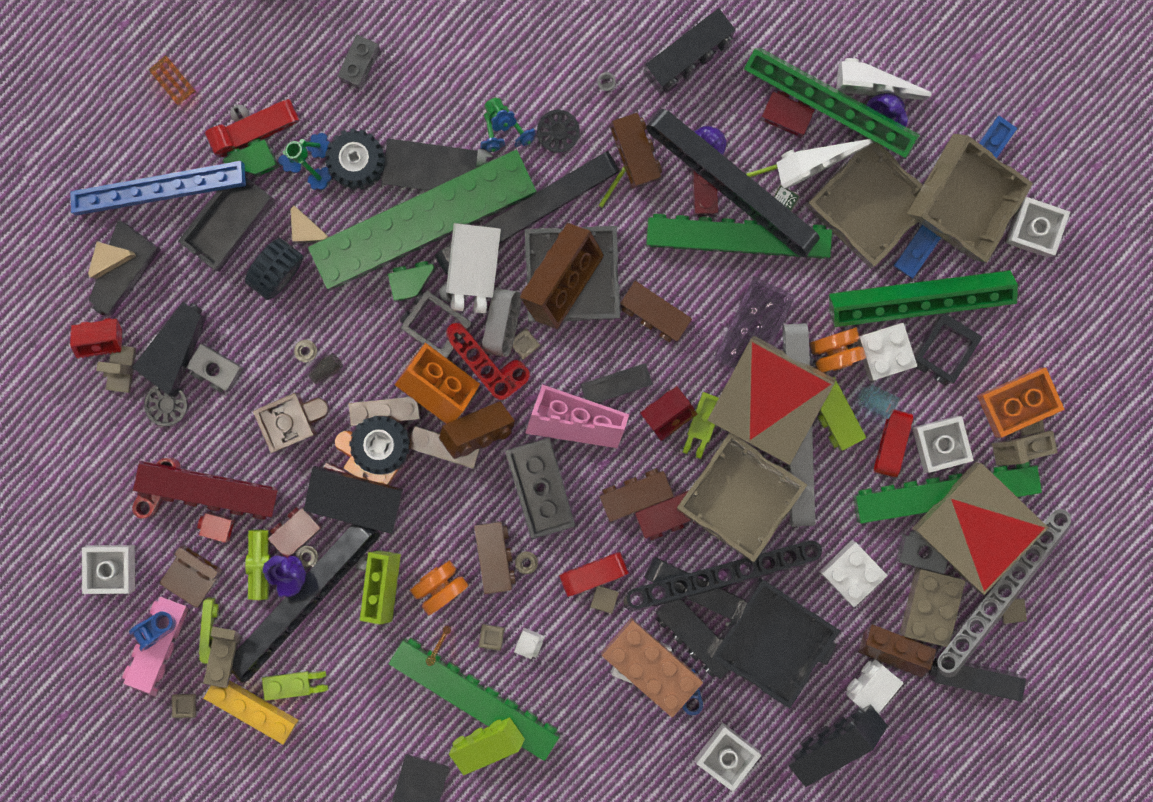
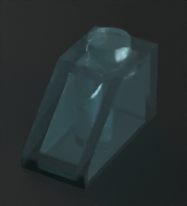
M868 385L867 388L863 387L857 397L860 401L857 405L879 418L889 419L900 398L874 385Z

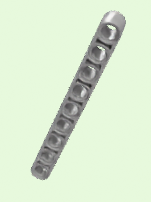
M807 323L783 325V352L798 362L810 365ZM811 426L791 464H788V472L807 484V487L789 511L791 527L815 526Z
M1055 510L1048 517L1045 524L1049 528L1001 577L939 656L938 669L943 676L953 677L959 672L1067 534L1071 525V516L1066 510ZM1062 518L1066 521V524L1058 526L1054 523V520ZM1042 536H1049L1053 541L1049 544H1044L1040 538ZM1030 553H1034L1039 557V559L1035 562H1031L1026 558V556ZM1015 571H1021L1025 574V577L1017 580L1012 574ZM1001 589H1008L1011 595L1004 598L998 592ZM989 606L995 607L997 613L992 616L987 615L984 612L985 608ZM974 624H979L983 627V631L976 634L970 628ZM960 642H965L969 645L967 651L961 652L957 650L956 645ZM946 660H951L955 663V666L951 670H946L942 667V663Z

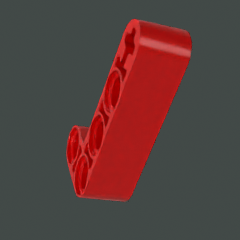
M287 99L231 125L212 127L205 132V135L214 155L221 158L227 156V153L239 148L241 150L248 147L247 144L253 140H263L297 124L300 120L291 100Z
M453 323L447 328L446 337L450 344L496 399L504 400L529 380L530 372L523 362L513 360L499 370L462 324ZM456 332L461 334L465 342L463 344L454 336ZM470 349H477L475 356L467 357L466 354ZM484 366H491V370L487 374H481V369ZM516 369H523V372L520 376H513V372ZM498 383H505L501 391H495V386Z

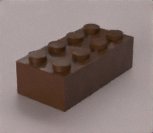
M567 223L559 233L551 249L547 251L546 257L535 270L527 286L523 288L520 299L535 321L558 329L603 259L604 254L590 230Z

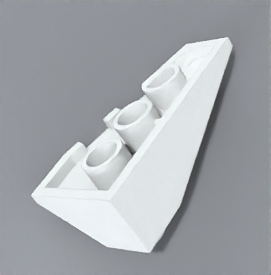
M846 58L845 61H841L838 65L836 89L843 93L871 96L891 93L904 99L926 101L931 97L930 91L866 63H859L858 59Z
M871 139L798 152H794L792 149L781 155L782 160L777 162L783 188L795 186L875 142Z

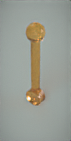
M450 626L443 627V634L434 651L426 659L428 666L434 665L435 657L447 634L451 633Z

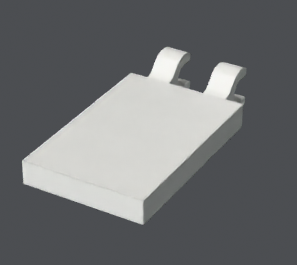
M454 223L446 288L447 293L453 294L451 309L463 311L464 295L475 296L473 311L476 313H486V297L493 298L501 229Z

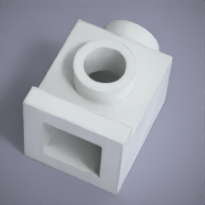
M523 628L514 652L529 659L532 656L536 658L545 636Z

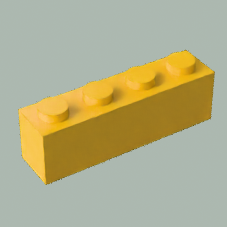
M229 680L228 688L210 686L203 698L283 745L299 721Z

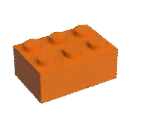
M424 343L394 385L447 424L456 420L463 413L480 383L427 343Z
M1046 367L1035 369L977 395L993 434L998 438L1007 436L1065 410Z

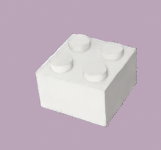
M1025 197L1014 215L1005 243L1048 258L1055 256L1070 211Z
M904 323L862 335L857 341V345L864 348L867 357L863 359L869 381L917 367Z
M954 416L912 428L924 472L930 473L974 461L962 416Z
M852 540L819 571L853 607L859 604L888 576Z
M89 545L82 547V594H129L135 591V545Z
M874 659L872 662L868 661L861 670L863 674L858 680L855 678L850 682L846 695L859 707L861 706L862 709L871 704L879 714L903 685V682Z
M722 722L696 756L695 761L702 769L734 792L761 757L758 749Z

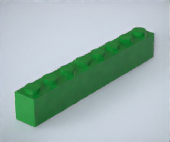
M760 47L754 48L744 68L749 73L904 158L910 155L920 137L918 133Z
M653 214V217H648L646 247L801 257L764 227L758 225L755 220H744V224L735 223V219L722 218L721 222H712L711 217H699L697 221L689 220V216L676 215V219H668L665 214ZM813 225L812 229L818 233L820 239L805 258L828 259L831 255L832 230L826 229V225Z
M1011 270L830 293L829 313L834 327L1012 305L1017 304L1018 283Z
M1030 462L1016 464V468L1008 469L1007 465L993 467L994 471L991 473L1016 497L1042 493L1038 466L1030 465ZM962 473L948 475L949 479L940 480L939 477L927 478L926 483L917 484V481L904 482V487L895 488L894 484L881 486V491L872 492V488L858 490V494L853 495L857 522L862 524L927 513L949 493L952 486L961 478Z
M413 638L409 640L403 639L388 663L390 666L488 727L496 720L503 721L510 717L525 738L521 747L543 761L546 760L559 739L558 729L548 722L544 725L537 720L538 716L531 711L523 712L518 708L519 705L509 698L504 700L498 696L499 692L490 686L485 688L479 684L480 680L473 675L468 674L466 676L459 672L460 668L454 663L449 662L446 664L441 661L439 654L432 650L425 651L421 648L422 644Z

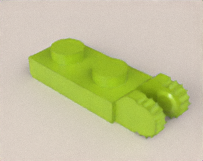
M702 392L696 408L698 415L691 421L682 453L687 454L690 451L692 440L695 437L701 440L696 451V458L701 459L715 427V424L709 422L708 418L719 397Z
M207 597L203 601L199 644V660L202 664H208L213 640L211 631L214 618L218 617L219 604H215L216 598Z
M303 671L262 677L264 700L305 696L311 693L328 691V685L324 684L310 687V679L326 677V671Z

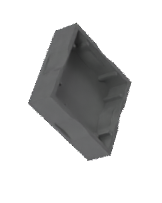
M617 226L583 227L591 231L604 257L563 321L620 319ZM525 229L527 284L563 229ZM528 311V322H537Z

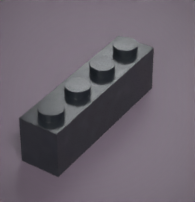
M682 599L662 604L655 610V613L658 615L656 618L658 623L664 629L668 626L674 632L671 636L680 645L685 643L690 648L687 652L695 661L700 659L706 665L703 669L712 678L716 675L721 679L730 671V669L709 655L720 638Z

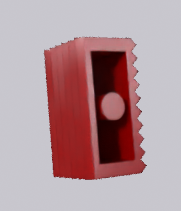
M105 318L102 321L81 322L77 325H71L70 346L76 358L121 352L122 328L117 318Z

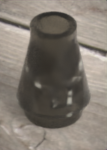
M334 353L326 354L308 375L315 384H318L340 373L343 364Z

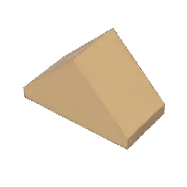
M293 206L291 208L292 241L294 243L320 242L329 237L297 207Z
M97 242L88 274L90 278L97 279L133 259L136 255L132 251Z

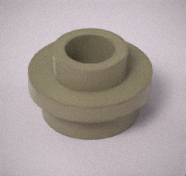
M301 340L295 345L294 355L301 362H311L317 355V347L310 340ZM304 347L310 349V353L306 356L302 353Z
M302 546L295 554L306 569L313 567L318 561V552L312 546ZM304 553L311 555L310 561L304 560Z
M525 551L516 557L515 566L520 573L531 574L536 570L538 560L533 553ZM524 559L531 561L529 567L523 566L522 561Z

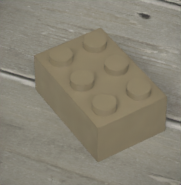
M916 567L900 634L904 637L947 647L951 642L966 580Z

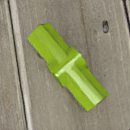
M269 530L248 531V554L246 555L245 570L246 575H248V599L250 600L269 599V583L262 572L264 563L271 558L269 554Z

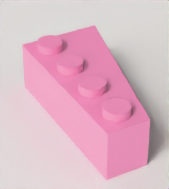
M542 384L525 434L618 448L629 414Z
M160 597L158 601H154L150 614L153 616L160 611L171 614L176 620L175 629L145 651L141 652L139 649L140 645L136 644L132 652L133 662L131 666L126 667L122 679H125L123 684L155 697L158 689L154 688L155 684L160 679H163L166 671V665L163 664L164 660H168L171 657L174 649L172 640L173 638H178L188 612L186 606ZM163 617L159 620L158 625L160 629H164L169 625L168 617Z

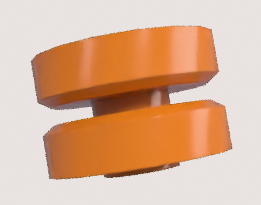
M857 327L809 343L811 354L827 353V356L815 361L817 370L821 372L836 371L867 358L862 346L850 349L847 346L860 339Z
M448 560L438 568L432 569L420 579V582L409 590L415 599H422L429 593L431 594L422 605L428 616L442 608L469 586L463 576H458L448 582L447 579L454 575L457 569L451 560Z

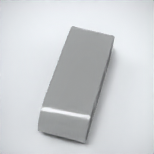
M500 288L494 290L482 342V349L486 354L502 357L510 355L521 307V294L519 292Z

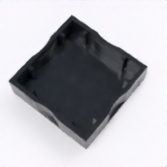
M759 578L709 655L790 709L808 682L813 668L823 659L841 630L794 601L765 580Z

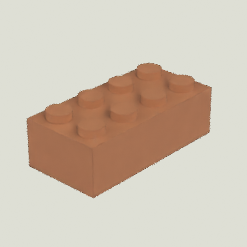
M633 618L625 624L601 652L603 658L672 718L703 684L702 679Z

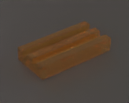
M166 55L148 69L178 106L184 100L190 98L191 94L196 93V90ZM164 63L168 64L188 90L186 92L163 66ZM158 68L181 94L179 98L156 72Z

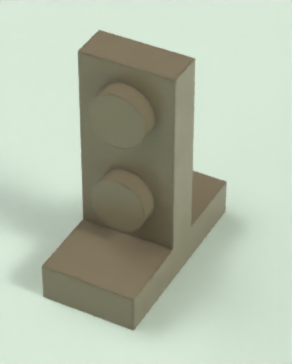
M122 346L120 353L112 352L110 354L109 363L97 362L96 371L103 372V376L107 377L106 390L131 392L132 367L135 362L136 348Z
M1053 430L1009 441L992 443L997 466L1023 464L1031 459L1058 453Z
M212 627L211 637H213L203 684L228 688L236 646L240 644L242 636L238 632Z

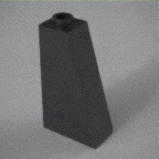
M120 220L116 224L109 245L132 251L136 257L96 279L89 301L94 304L92 308L103 316L105 313L113 315L161 251L158 246Z
M185 302L180 304L132 367L172 397L177 394L206 320L201 315L203 310L192 302L190 305Z
M935 657L929 671L931 680L938 684L1020 702L1023 699L1026 679L1016 672L965 663L955 676L945 677L939 672L937 657ZM946 660L942 663V667L946 670H951L955 666V663L951 660Z

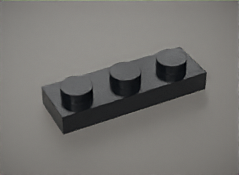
M644 363L580 385L585 399L598 403L653 384L647 365Z

